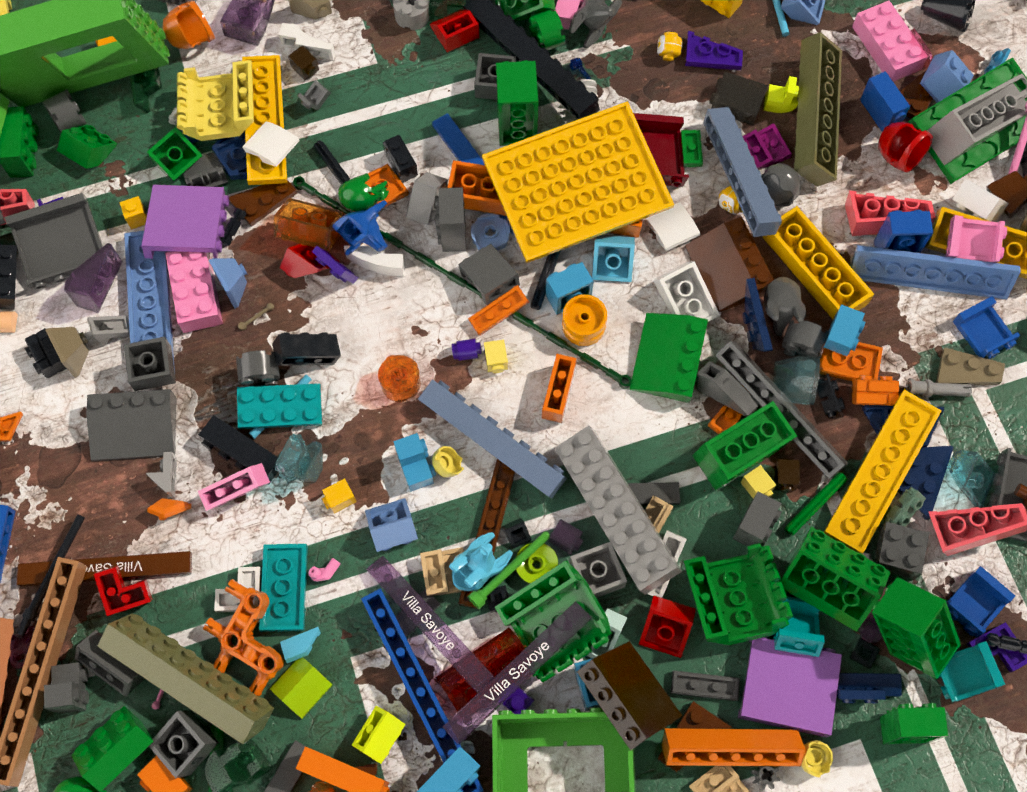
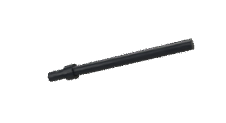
M77 514L29 608L25 609L22 615L24 618L15 634L24 637L31 622L35 621L38 615L37 610L47 593L57 558H65L85 517Z

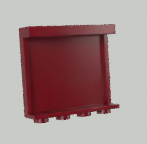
M633 113L665 185L675 188L683 187L689 178V174H684L680 131L684 125V117Z

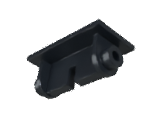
M826 374L828 380L824 378L816 380V388L820 399L828 397V400L821 402L825 416H828V419H833L837 417V413H840L844 417L842 410L846 408L842 397L838 398L836 391H839L836 379L832 380L829 374Z

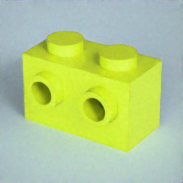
M375 706L353 741L352 746L382 764L406 724L386 710Z

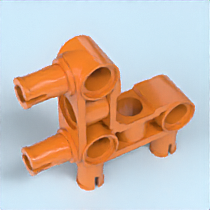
M231 579L228 583L229 587L226 586L225 591L240 599L238 608L227 627L218 623L213 618H209L206 622L208 625H204L203 630L217 637L221 644V652L213 664L214 668H218L217 670L225 673L232 657L238 658L257 670L258 674L249 689L251 692L254 691L253 694L261 696L269 679L274 678L284 665L282 655L272 647L264 646L254 640L252 632L259 619L263 618L267 610L269 597L262 591L259 592L250 587L247 589L234 579ZM255 596L260 600L258 607H255L253 604ZM233 635L238 639L236 646L231 642ZM269 658L274 660L273 669L268 666Z

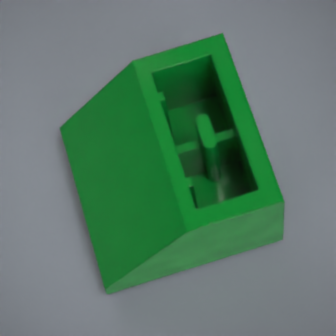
M84 125L62 130L57 151L88 169L100 166L114 150L117 143L111 140L108 135L96 131L95 127Z

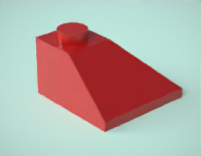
M311 241L287 248L280 265V269L292 278L317 273L330 267L328 265L324 267L315 260L317 256L312 251L317 245Z

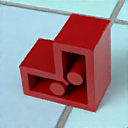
M119 565L94 574L107 616L149 603L153 600L147 579L125 586Z

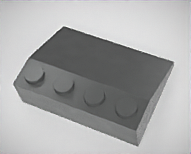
M172 390L87 395L86 417L91 461L163 457V452H173L175 455L177 398Z

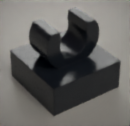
M506 585L496 587L487 596L490 613L497 612L495 606L509 598Z

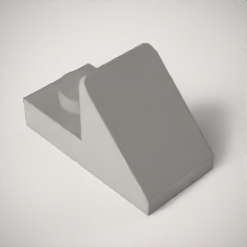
M126 315L87 318L92 336L102 345H106L109 339L113 337H130L129 321Z
M163 452V459L160 460L161 472L146 473V475L170 498H175L177 457L173 452Z

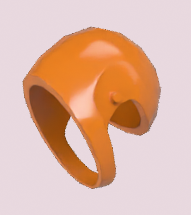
M194 0L172 9L163 19L162 28L166 39L172 46L178 49H191L195 45H201V42H211L215 39L206 18Z

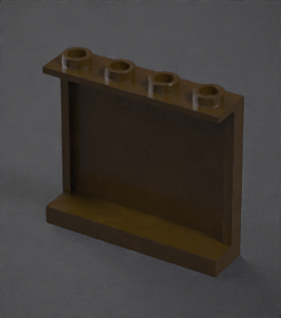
M630 641L593 658L577 671L630 750H633L640 743L660 730H664L682 717V714Z

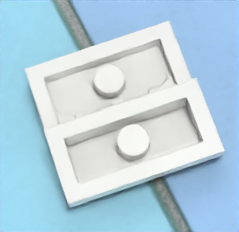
M266 121L245 143L243 149L246 153L260 157L263 163L277 167L300 140L284 128Z
M680 202L674 204V208L646 218V224L656 234V240L665 251L700 236V231Z

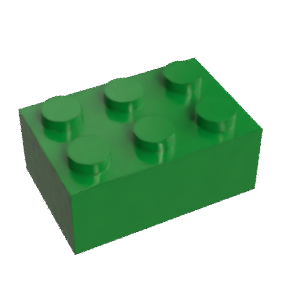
M24 106L8 107L0 135V164L10 178L32 177L34 169H36L35 152L38 150L36 136H38L39 130Z
M926 703L913 708V704H900L899 707H893L892 710L886 711L887 714L880 716L883 744H923L948 736L945 707H936V703Z
M123 706L120 710L114 712L102 727L97 728L85 743L80 744L71 756L81 776L101 792L154 741L142 721Z

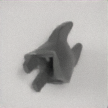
M583 0L582 6L572 17L569 33L573 34L583 22L589 29V34L583 47H590L600 38L606 24L617 14L623 3L621 0H614L610 6L604 2L605 0Z
M779 277L768 285L764 294V307L772 319L774 333L777 336H781L793 316L796 317L798 322L804 321L806 308L801 301L800 287L795 281L787 277Z

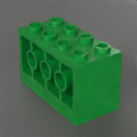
M524 60L521 62L504 61L496 63L499 146H506L538 134L536 62Z
M774 401L704 443L692 456L716 491L785 447L797 435Z
M811 526L789 561L779 582H782L784 590L857 632L875 603L881 598L890 571L884 566L869 560L863 554L848 548L844 543L827 536L823 531Z
M897 577L893 583L887 586L884 596L873 607L872 614L890 655L937 680L961 645L946 600Z

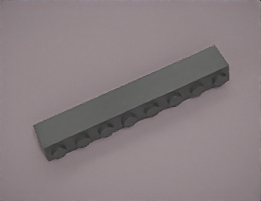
M730 341L715 355L762 407L774 401L797 435L793 440L829 479L833 478L849 464L736 342Z

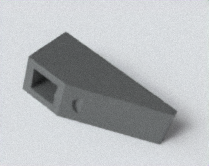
M709 361L697 373V391L748 417L760 406V403L724 368Z

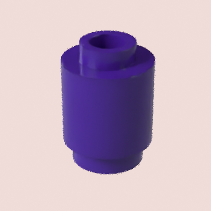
M476 338L456 341V343L452 344L454 360L478 359V354H482L481 343L477 342Z

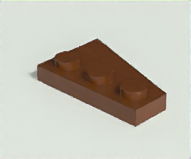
M925 72L900 91L910 105L907 117L911 119L925 111L933 99L920 84Z
M287 180V183L263 184L229 196V202L235 209L239 208L246 212L244 219L252 227L298 193Z
M693 701L676 728L730 729L731 726ZM662 750L657 760L666 765ZM666 765L675 772H677L683 767L675 765Z

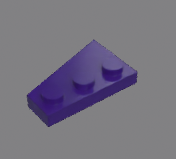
M688 30L685 66L729 70L742 69L743 50L724 43L717 44L710 41L708 37H698L694 35V32Z

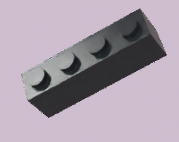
M215 415L212 416L198 434L202 439L201 444L209 450L214 448L219 452L218 455L227 462L229 459L235 462L234 466L240 471L262 463L270 483L283 467L280 458Z

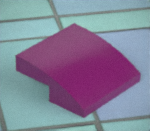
M774 123L758 132L755 129L742 136L748 144L749 152L754 157L758 170L792 157L789 148Z

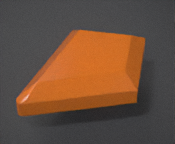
M21 411L0 417V441H11L23 416Z
M161 498L148 507L147 512L158 516L159 520H166L168 517L191 509V503Z

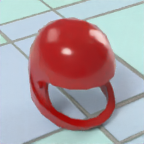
M906 122L891 123L881 133L878 149L886 162L894 168L908 173L923 160L932 144L933 136L927 130L915 129L913 124Z

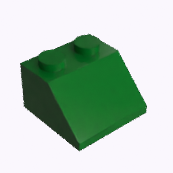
M176 127L147 151V155L152 162L173 181L178 179L203 157Z

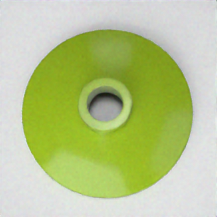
M529 543V544L523 546V547L519 550L517 556H518L521 552H523L531 543ZM543 544L516 571L521 579L530 584L558 566L557 555L550 546ZM533 563H540V568L535 569L532 566Z

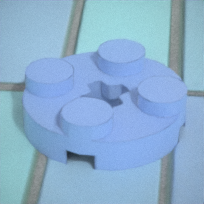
M483 214L472 224L471 238L478 250L489 244H492L496 250H500L507 246L510 238V227L508 222L497 214ZM488 229H492V232H496L492 236L485 234L488 232Z

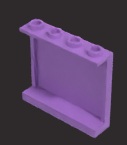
M153 185L141 245L144 257L153 259L154 251L213 253V257L218 258V253L222 252V241L220 239L224 237L223 222L227 220L225 207L229 206V196L225 195L224 187Z
M770 636L750 640L751 647L742 706L739 709L738 718L789 730H798L799 732L826 738L831 736L842 654H837L834 649L822 648L819 657L774 650V640L769 639Z

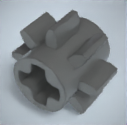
M757 766V771H751V774L755 775V780L752 783L760 784V790H764L766 785L772 790L775 788L773 782L780 781V778L776 777V772L779 768L773 769L770 766ZM763 772H768L770 774L768 780H763L761 778Z

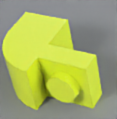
M789 76L785 87L770 84L765 94L763 111L787 113L796 109L799 86H796L797 78Z

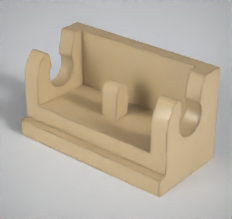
M652 496L645 512L657 532L660 533L673 506L656 496Z

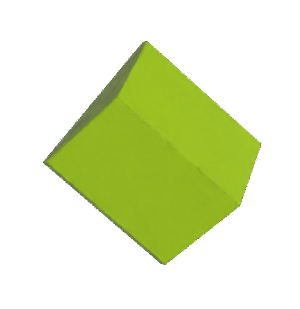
M302 657L297 659L270 690L303 719L332 687V684Z

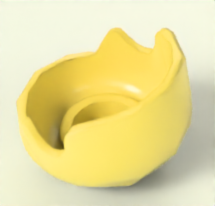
M442 446L434 452L432 465L435 472L440 476L450 478L464 470L461 467L463 458L457 455V452L450 446Z
M814 740L804 745L805 753L801 767L811 776L821 778V775L830 772L833 752L827 744L821 741Z

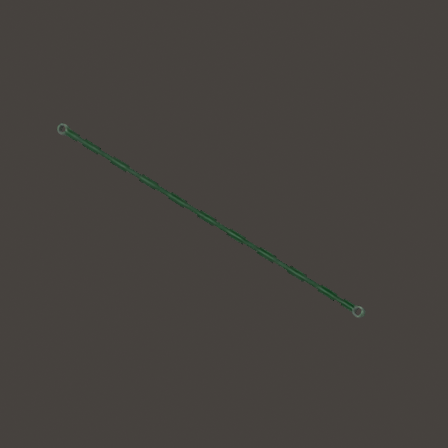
M298 176L294 178L293 183L297 190H304L312 196H317L320 198V201L344 214L351 213L334 199L319 193L317 189L307 184L303 177ZM380 230L384 240L415 256V259L430 268L433 267L446 275L451 281L463 288L466 287L482 299L481 293L477 288L470 285L468 281L452 271L449 272L437 265L434 260L421 252H416L409 248L401 240L388 232L385 233ZM516 311L511 315L513 319L546 336V339L579 356L585 363L605 372L608 377L617 381L622 389L630 387V376L621 375L611 368H606L598 360L585 352L582 353L567 344V341L534 324V321ZM627 380L629 383L623 384L621 381Z

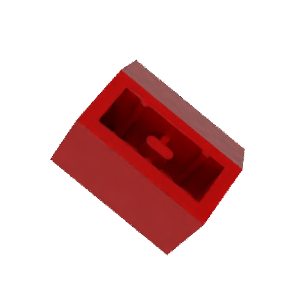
M460 9L430 23L431 29L446 52H450L479 38V24L470 10Z

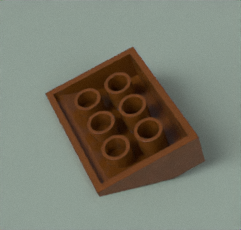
M742 217L725 222L685 245L691 261H695L718 312L745 303L746 279L755 278L759 298L764 296L768 285L774 280Z

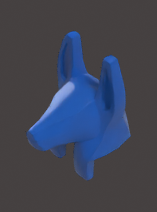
M385 200L366 211L347 213L333 224L332 227L351 246L345 252L347 256L356 251L361 243L371 246L378 252L388 247L376 221L379 216L378 212L387 205Z

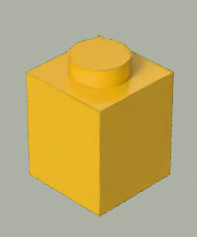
M139 196L120 202L124 218L131 230L146 224L147 213Z
M345 478L322 490L325 497L321 499L326 509L331 508L334 514L356 503V499Z

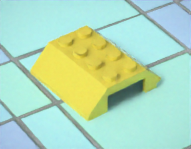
M251 60L232 62L233 73L199 77L195 67L184 68V73L178 72L177 128L183 130V134L200 141L240 136L254 122Z

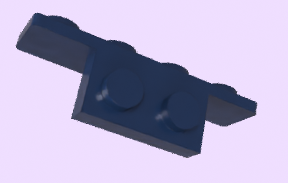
M839 673L836 697L842 699L843 703H856L857 699L864 700L865 703L875 704L878 703V700H886V696L902 695L901 674Z

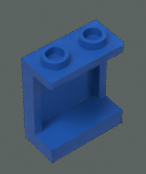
M993 296L959 313L953 321L976 355L982 358L988 357L989 359L997 356L1003 348L1009 350L1017 344L1016 340L1021 336L1018 332L1012 334L993 307L997 302Z
M980 566L969 575L946 603L952 619L962 624L963 629L968 634L979 637L985 633L988 625L1016 595Z

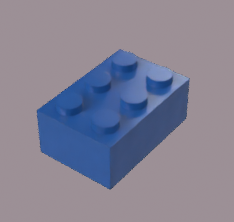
M895 210L889 212L874 239V246L876 248L921 253L933 234L930 211L914 210L902 212Z

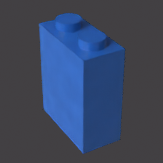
M886 71L869 78L860 98L861 103L882 132L891 123L903 122L910 108V105Z

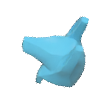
M493 532L475 539L468 549L457 555L449 565V568L452 570L453 584L457 589L477 591L490 577L499 574L507 566L513 552L509 550L495 559L492 545L489 543L495 537Z

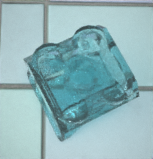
M292 434L276 461L275 470L279 472V477L285 479L287 483L296 479L315 483L323 470L322 444L314 441L306 446L301 434Z

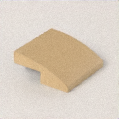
M463 547L420 553L427 596L452 594L462 591L454 586L452 570L449 568V565L457 555L464 552Z
M714 766L689 786L692 792H750L731 766Z

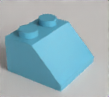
M607 235L595 237L592 269L593 280L632 282L635 249L634 237Z

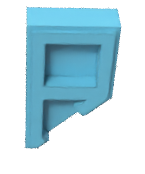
M319 627L280 642L287 663L305 657L310 653L312 644L321 634Z

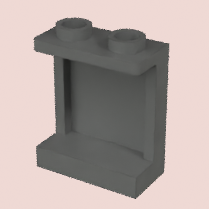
M492 244L481 248L477 253L469 258H465L458 264L461 275L464 278L467 277L477 288L486 305H489L515 286H520L518 273Z

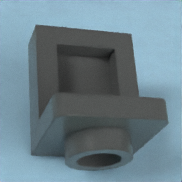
M315 80L304 95L299 93L297 96L302 100L301 104L307 109L319 110L331 92Z

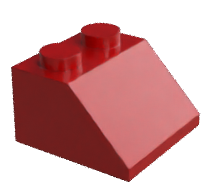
M653 596L639 645L681 658L693 625L696 609Z

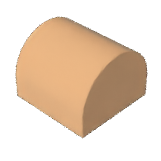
M0 311V333H15L18 317L15 311Z

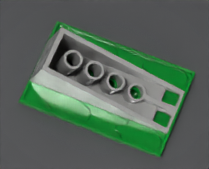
M1012 57L908 121L909 124H913L915 129L927 130L932 134L933 140L928 152L943 174L946 175L950 184H953L1018 144L1027 115L1025 112L1027 77Z

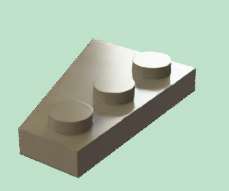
M944 348L941 354L936 383L999 385L1003 379L1005 363Z

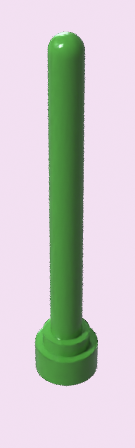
M543 532L484 588L473 591L467 597L477 609L484 606L487 596L550 538V534Z

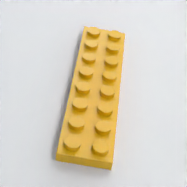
M280 55L242 57V61H252L254 122L245 130L246 142L266 121L284 128ZM246 153L248 185L287 183L286 157L275 167L263 163L258 156Z
M906 390L901 392L824 530L826 535L844 543L845 546L855 552L864 553L939 417L940 409Z

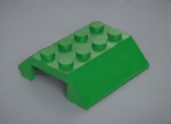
M760 543L749 545L745 555L711 563L706 562L705 556L684 560V566L706 641L732 645L772 636L778 632L779 628L783 629L789 625L788 620L793 617L789 602H783L787 599L782 582H777L781 578L776 564L771 563L774 561L770 546L762 547Z
M567 560L495 606L504 625H512L529 657L532 653L537 655V660L532 661L531 665L527 666L533 677H537L543 683L556 675L555 669L561 672L574 664L573 658L578 661L592 652L591 646L597 649L609 642L608 636L612 634L608 617L588 583ZM547 643L549 645L548 650H543L541 644ZM531 655V658L535 660L536 656Z

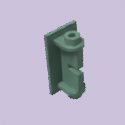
M912 487L909 490L906 489L898 499V502L903 506L900 508L894 504L885 515L887 517L885 521L906 527L915 512L921 509L926 498Z

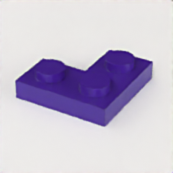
M316 246L312 251L317 256L315 260L324 267L328 265L331 268L329 272L337 279H341L345 283L349 281L353 284L358 279L353 272L336 261L324 249Z
M1005 622L967 643V646L970 648L985 642L986 635L989 633L998 634V636L1016 637ZM989 646L992 655L998 654L1010 673L1027 664V654L1020 653L1019 650L1011 651L998 648V646Z

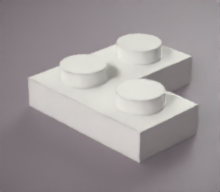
M238 567V583L247 589L250 587L260 592L261 567ZM215 589L214 611L235 612L240 604V599L226 592L225 589ZM255 596L253 604L255 607H258L260 600Z

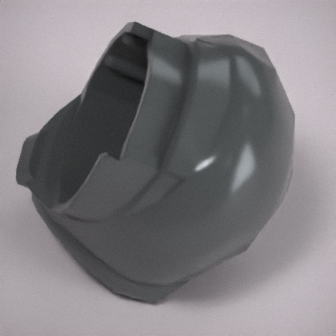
M777 163L769 166L764 174L761 175L764 184L767 185L771 199L774 200L775 206H790L799 196L801 189L800 178L797 172L789 165Z

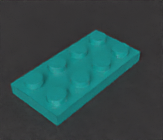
M321 384L237 387L238 429L322 425Z
M307 544L263 545L261 591L268 595L269 605L263 618L260 619V632L305 630Z

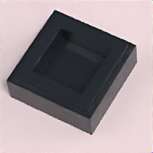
M859 638L850 659L871 669L880 648Z

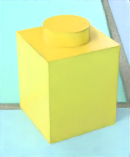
M504 340L484 342L488 372L501 373L504 370H508Z
M761 465L746 474L741 481V484L752 498L755 497L758 491L771 497L774 494L772 491L776 487L774 481Z

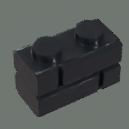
M397 135L383 142L384 153L401 182H406L418 176L417 164L401 136Z
M46 328L25 338L27 344L25 351L30 358H34L35 363H33V366L38 374L42 373L46 378H50L58 372L67 369L62 364L46 332Z

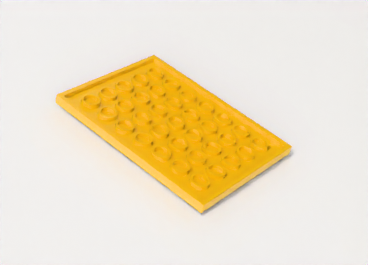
M628 101L482 155V160L526 263L674 208V202Z

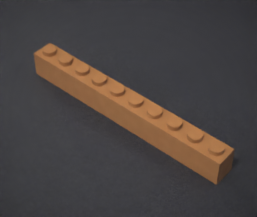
M61 557L57 558L0 737L1 785L19 787L44 707V685L51 684V666L57 665L87 568L86 565L79 561Z

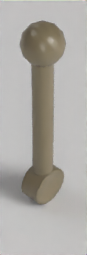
M268 303L266 308L246 322H240L238 328L241 331L246 330L247 325L267 311H272L274 304Z

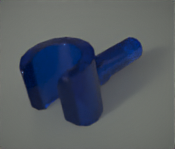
M580 58L570 60L569 66L572 71L578 69L586 79H591L590 75L584 70Z

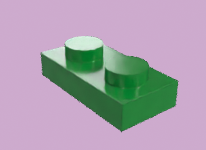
M681 130L683 166L702 167L703 155L700 130Z

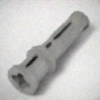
M909 378L906 382V391L913 395H924L926 398L932 395L970 397L972 394V389H968L972 387L971 384L934 383L930 379L914 381L912 378Z

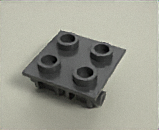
M213 152L203 155L202 158L183 173L187 186L217 187L228 183L222 165Z

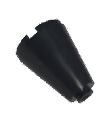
M923 0L921 10H923L924 15L961 32H966L970 24L966 22L969 21L970 17L972 18L976 0Z

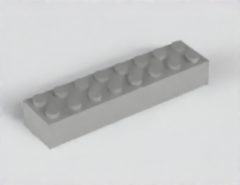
M590 425L554 448L640 592L646 595L682 572L599 436Z

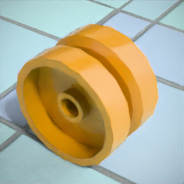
M578 295L571 298L563 309L562 331L565 337L571 343L578 346H590L597 343L603 337L607 323V310L604 303L592 295Z

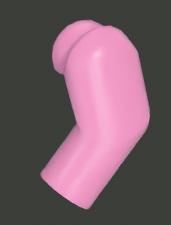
M332 558L325 568H316L314 566L310 568L308 574L316 582L329 580L341 563Z

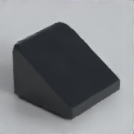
M521 518L502 526L512 549L532 540L525 522Z

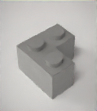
M428 172L416 179L406 218L427 225L435 220V196H439V188H448V179Z

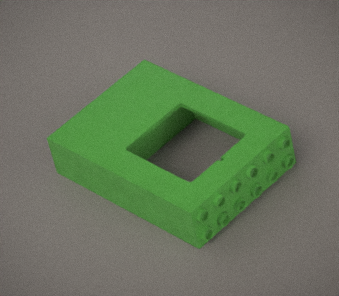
M51 0L1 15L0 92L16 105L26 107L43 102L66 89L69 93H73L168 65L170 53L164 43V39H166L164 30L158 27L156 21L152 20L148 12L145 13L142 6L138 5L135 0ZM110 36L117 40L65 57H60L56 54V52Z
M590 708V712H580V709H567V713H559L557 709H546L542 714L535 713V710H521V714H513L512 711L502 710L498 711V715H492L493 792H528V748L564 746V742H567V746H603L605 792H636L634 749H629L602 708Z

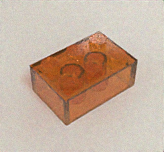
M288 198L274 215L273 236L305 246H319L324 250L330 251L340 237V234L332 226L340 217L344 216V212Z

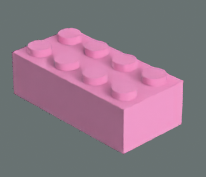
M890 0L857 13L852 28L882 72L886 71L893 82L922 70L928 56Z
M166 252L177 322L183 333L222 325L223 321L213 268L209 262L211 259L210 254L205 252Z

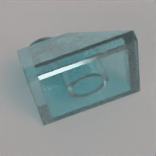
M797 356L774 362L773 383L792 403L814 405L819 381L820 358Z
M954 450L947 468L959 489L975 507L982 508L992 485L995 472L978 452Z

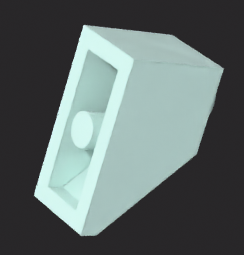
M607 608L605 614L608 617L612 633L608 636L609 642L597 649L591 646L592 652L587 656L596 658L614 649L627 617Z

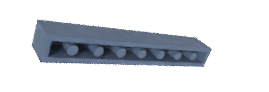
M729 107L707 109L703 124L753 236L775 235L782 223L781 215L778 214L774 200L771 199L768 193L767 185L764 184L761 178V172L755 165L754 157L751 156L748 144L742 137V132L736 124L735 116L732 115Z
M433 379L418 398L419 401L548 497L553 498L567 479L563 476L565 471L555 464L553 467L546 463L548 459L539 452L536 455L529 451L531 446L523 440H520L518 443L513 439L515 434L506 428L503 430L497 427L498 422L489 415L487 418L480 415L481 409L474 404L468 406L464 403L466 398L458 392L453 395L448 391L450 387L440 380L437 383Z

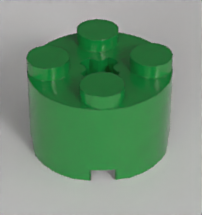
M549 9L529 18L531 26H528L529 32L532 37L535 36L539 44L538 46L544 47L549 51L565 45V35L561 36L563 26L556 11Z

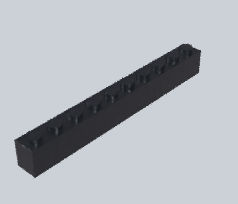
M466 0L462 4L465 10L471 11L480 29L509 56H516V62L524 60L536 62L537 82L575 118L581 119L600 110L599 99L596 94L588 92L582 81H576L570 70L563 69L559 60L551 58L547 49L538 46L539 44L532 36L529 37L522 26L518 27L510 15L506 16L499 5L495 6L492 0Z

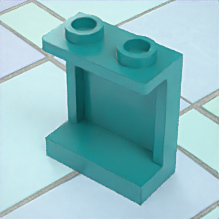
M787 596V599L783 602H789L793 617L788 620V626L783 629L779 628L778 632L774 634V650L819 657L825 643L824 635H820L819 629L820 610L799 598Z
M987 641L955 652L939 676L944 683V686L941 687L946 700L950 699L952 703L1005 685Z

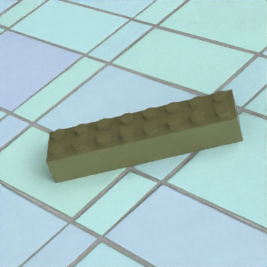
M821 32L801 40L794 170L817 187L837 180L842 50Z
M132 613L109 623L98 644V647L241 744H244L264 729L274 710V707L266 699L256 696L248 687L238 684L232 680L230 675L220 672L214 668L212 663L202 660L196 656L194 651L184 648L177 640L163 634L159 628L143 621V618L139 615Z

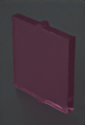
M914 28L911 30L912 34L927 54V61L930 64L933 59L932 53Z

